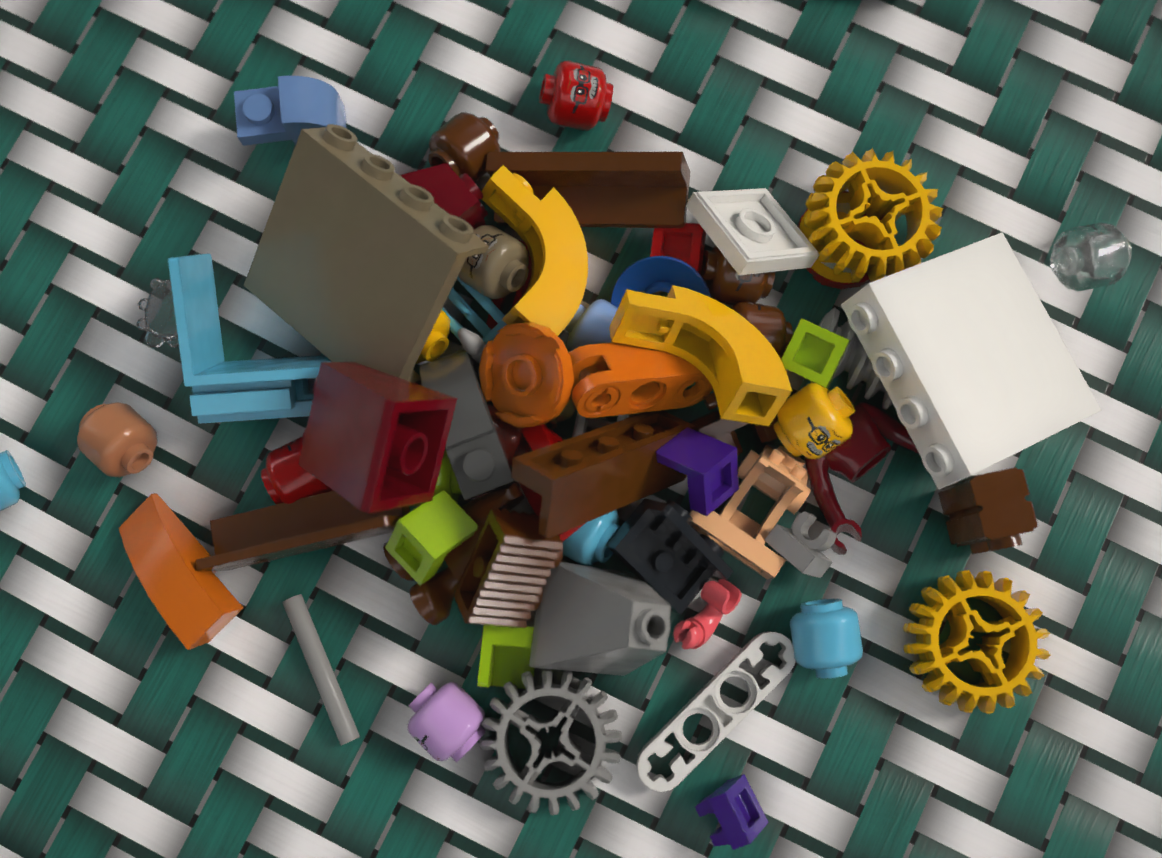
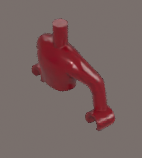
M859 402L854 405L855 413L849 416L853 431L847 441L819 459H809L804 456L812 492L831 530L837 535L842 532L850 533L859 542L862 538L861 528L855 521L846 519L835 495L828 468L842 474L851 483L856 482L890 452L891 445L885 438L919 454L906 427L885 411L867 402ZM836 537L831 549L838 555H845L847 549Z

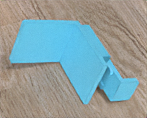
M211 254L169 258L168 265L184 387L192 386L193 394L189 396L192 416L198 417V424L309 416L314 393H309L308 379L317 378L321 362L332 361L325 355L225 362Z

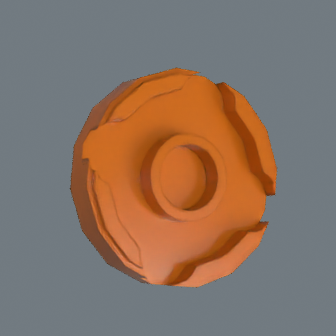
M534 322L505 325L497 331L500 333L495 336L494 340L487 342L482 351L479 366L482 393L486 401H492L494 407L499 411L494 413L508 424L518 428L546 424L558 417L570 400L574 383L572 359L563 340L550 328Z

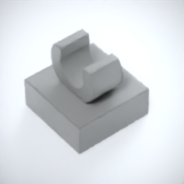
M803 512L795 518L792 529L776 524L765 538L766 543L801 573L821 578L833 562L820 551L829 549L834 544L837 534L825 528L816 539L811 540L808 530L815 522L816 517L808 512Z

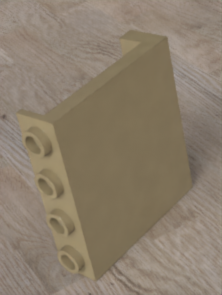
M329 124L323 128L301 129L243 286L332 362H355L421 385V377L413 368L467 257L486 253L489 245L473 233V227L468 222L448 214L434 203L433 196L427 190L410 184L397 174L394 165L390 161L372 154L360 145L353 132L342 126Z

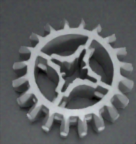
M543 668V684L536 685L534 676L530 671L524 672L522 674V681L526 690L520 692L511 681L506 683L504 690L512 701L508 704L502 699L494 697L490 702V706L493 710L500 713L501 717L500 719L485 717L481 724L485 729L496 732V737H486L479 741L480 749H496L497 753L496 756L488 758L483 763L484 770L492 771L501 766L504 771L494 781L493 786L496 790H500L509 781L513 782L516 787L509 797V802L514 805L520 801L523 792L531 794L532 797L528 805V811L532 813L537 812L541 798H549L550 814L558 815L560 808L559 797L563 796L567 797L569 807L573 811L580 808V800L576 791L582 788L587 797L591 800L598 797V790L591 779L596 777L601 782L607 784L612 780V774L609 770L601 766L602 761L609 763H619L620 753L606 748V743L621 741L622 733L615 729L605 730L604 727L605 724L611 723L618 718L616 710L612 709L601 714L599 713L597 708L608 698L604 691L597 693L591 700L585 696L592 684L590 678L585 677L578 689L570 687L573 671L564 670L561 684L553 683L552 669ZM542 696H559L567 699L559 712L550 719H539L532 714L529 716L519 709L528 701ZM580 708L587 714L594 728L596 740L592 756L582 751L581 747L571 739L569 734L570 725ZM566 717L567 719L562 725L559 739L565 746V749L562 748L556 752L553 747L552 753L545 752L542 759L536 762L543 741L537 732L544 727L549 732L550 726L557 727L561 719ZM510 723L520 729V733L530 741L532 746L531 757L523 770L515 763L509 749L508 732ZM554 761L564 762L571 767L574 765L582 770L572 778L561 782L549 783L536 780L545 766Z

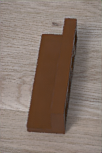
M488 152L485 171L490 177L504 165L511 173H516L526 179L531 185L534 195L540 200L554 187L572 209L580 227L683 228L686 224V204L688 202L691 172L683 152ZM494 212V221L498 225L510 226Z
M663 410L643 412L513 458L511 478L542 495L538 533L549 539L684 481L687 475L657 462L656 451L685 428L689 427L695 430L696 426Z
M335 491L297 499L291 504L280 503L211 520L210 525L215 555L195 560L196 570L229 571L392 533L398 520L410 513L409 506L367 513L359 510Z

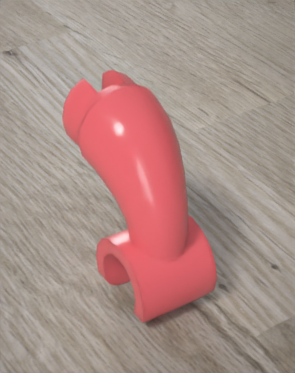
M720 579L718 582L714 580L706 582L701 591V598L707 602L706 606L695 616L677 623L673 631L675 643L682 642L683 649H697L704 645L716 630L723 614H729L738 605L742 597L741 591L725 579Z

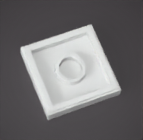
M766 188L693 192L686 204L688 210L739 276L811 268L819 257L816 248Z

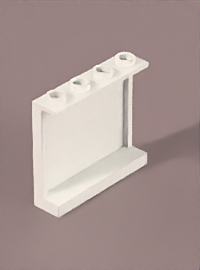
M1003 232L870 282L841 304L850 327L859 338L872 363L875 374L887 391L897 410L901 423L906 427L922 458L924 467L930 473L938 490L967 478L1102 411Z

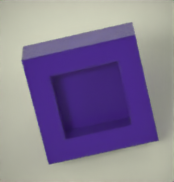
M745 774L727 780L721 787L706 796L695 806L699 817L713 813L721 825L709 836L714 847L731 845L732 849L735 850L751 844L769 823Z

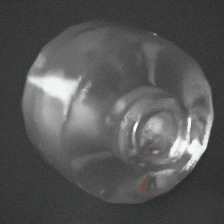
M1100 222L1073 227L1063 231L1056 239L1050 257V266L1058 281L1067 289L1080 292L1117 283L1125 275L1132 259L1131 244L1127 237L1113 224Z

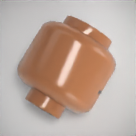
M120 402L101 404L90 409L81 419L77 444L79 450L105 475L122 477L139 473L151 463L157 445V432L130 405Z

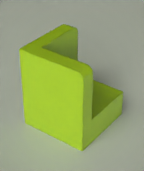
M801 318L781 361L785 369L825 388H829L833 381L832 377L850 340Z
M443 490L435 495L432 501L423 503L398 520L385 549L421 586L436 574L447 553L474 535L478 526L453 498Z
M483 626L477 687H504L506 683L511 681L517 688L526 689L522 681V674L530 671L533 676L535 674V667L529 666L534 627Z

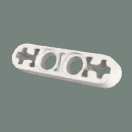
M763 632L753 637L641 749L636 765L638 775L643 784L651 790L658 792L669 791L676 787L790 673L795 665L793 644L790 639L776 632ZM765 643L769 646H774L779 643L783 648L778 654L782 663L778 668L768 664L758 673L759 676L766 679V682L759 688L754 677L739 668V665L746 659L748 665L754 667L763 658V653L759 649L761 644ZM733 676L742 678L748 685L749 690L746 701L736 707L727 706L720 696L722 683L727 678ZM696 713L706 715L712 724V732L708 740L698 744L689 742L683 734L685 720L690 715ZM673 732L680 745L690 753H693V755L685 762L681 754L678 753L669 763L673 772L671 776L665 778L663 775L658 774L652 778L647 774L652 768L648 758L653 753L662 758L673 748L671 743L665 741Z

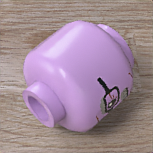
M456 682L446 683L439 690L430 683L408 705L415 712L408 722V732L437 761H444L452 757L455 762H458L486 732L481 727L483 718H485L484 710Z

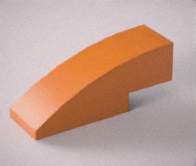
M157 493L151 494L118 528L132 567L147 595L187 650L209 643L243 609V606L215 575L217 571L196 570L195 560L210 557L211 555Z

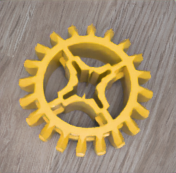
M872 148L866 151L861 159L852 152L846 155L842 164L837 161L833 162L827 168L826 176L822 175L817 178L813 185L815 193H811L806 200V208L812 212L806 215L804 226L815 229L808 240L812 245L824 246L818 257L819 262L827 261L831 257L837 261L833 269L834 275L841 274L845 268L851 269L852 283L859 282L865 273L868 274L870 281L873 282L885 277V275L889 276L920 264L921 258H927L934 250V244L931 241H934L940 235L942 229L935 222L942 216L943 208L930 204L937 197L938 189H924L922 184L927 180V172L914 176L909 171L912 168V159L904 161L901 166L894 163L893 151L886 153L881 161L878 160ZM848 190L851 195V200L849 201L851 211L848 212L845 218L839 220L836 208L837 198L839 194ZM905 215L907 235L904 244L898 246L895 235L898 233L895 222L900 216ZM853 239L860 240L866 247L858 244Z
M969 570L958 571L956 581L948 575L939 577L937 579L939 591L932 587H925L921 590L922 597L928 606L913 603L909 607V611L920 618L918 624H904V632L916 634V643H907L903 646V649L908 654H919L920 660L912 663L909 668L912 674L929 673L922 683V688L926 692L932 693L940 689V703L950 706L957 700L960 711L972 713L977 705L981 712L987 714L994 713L996 702L1005 708L1015 706L1013 692L1026 697L1032 694L1025 678L1040 680L1045 675L1040 668L1034 665L1035 659H1048L1051 655L1047 650L1037 648V639L1047 638L1050 632L1047 629L1034 628L1033 622L1038 620L1043 612L1039 608L1024 609L1030 594L1026 591H1017L1011 594L1012 581L1010 579L1000 578L994 583L993 575L989 571L978 572L974 579ZM966 598H976L988 603L1000 613L1003 619L985 622L977 610L970 609ZM949 611L950 614L947 616L951 627L950 635L944 643L939 645L940 626ZM971 632H990L982 636V644H977L981 647L980 650L963 649L969 646L968 638H974L970 635ZM1010 639V653L1007 662L1004 664L1001 656L1002 647ZM967 660L975 672L981 673L985 682L975 685L967 684L956 677L946 664L952 661L962 662Z

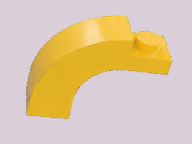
M502 165L481 191L483 194L482 200L523 239L531 257L532 273L526 292L501 320L507 325L534 322L550 328L559 336L573 319L585 293L588 277V254L583 232L572 209L554 187L540 200L534 195L533 189L526 179L516 173H511Z
M672 285L667 297L626 289L609 326L611 342L665 351L685 359L700 370L712 385L721 419L770 426L792 392L779 355L755 326L723 303L687 288Z

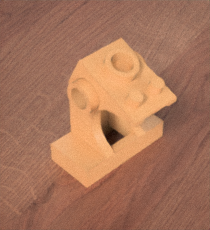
M766 444L760 454L750 450L738 468V477L742 479L739 483V490L729 498L719 514L713 511L706 517L691 510L689 514L693 520L689 525L699 534L711 538L724 551L765 579L775 578L786 560L765 546V538L775 527L785 510L796 514L810 494L811 489L807 487L808 473L803 468L805 462L800 457L793 456L783 446H779L776 450ZM751 486L776 501L761 525L737 510V507Z

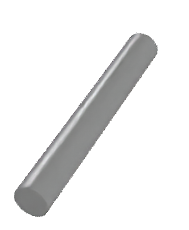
M302 594L283 601V606L340 745L342 746L359 738V732Z

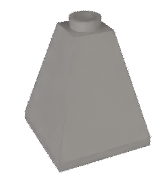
M560 562L557 568L551 569L546 586H543L542 601L535 615L529 666L625 676L666 652L667 638L670 632L671 605L645 581L639 579L632 572Z

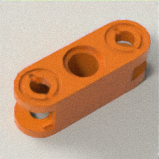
M611 342L588 344L569 352L574 374L571 399L579 415L585 418L685 408L701 402L703 397L709 395L713 390L705 375L694 365L679 356L665 351ZM696 382V384L692 388L685 390L688 386L693 385V383Z

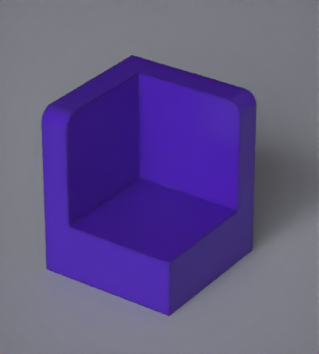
M687 427L656 451L657 462L687 475L690 509L706 517L739 490L737 448Z

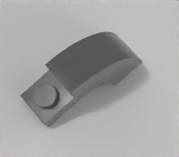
M461 349L420 365L422 386L457 398L445 450L464 500L468 501L515 483V480L511 478L512 471L490 415L486 399L482 393L480 377L476 373V366L470 354Z

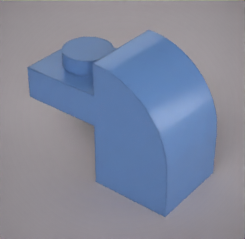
M278 76V86L234 91L237 138L243 146L292 140L296 145L301 129L323 128L329 124L346 128L345 107L339 93L330 84L315 78Z

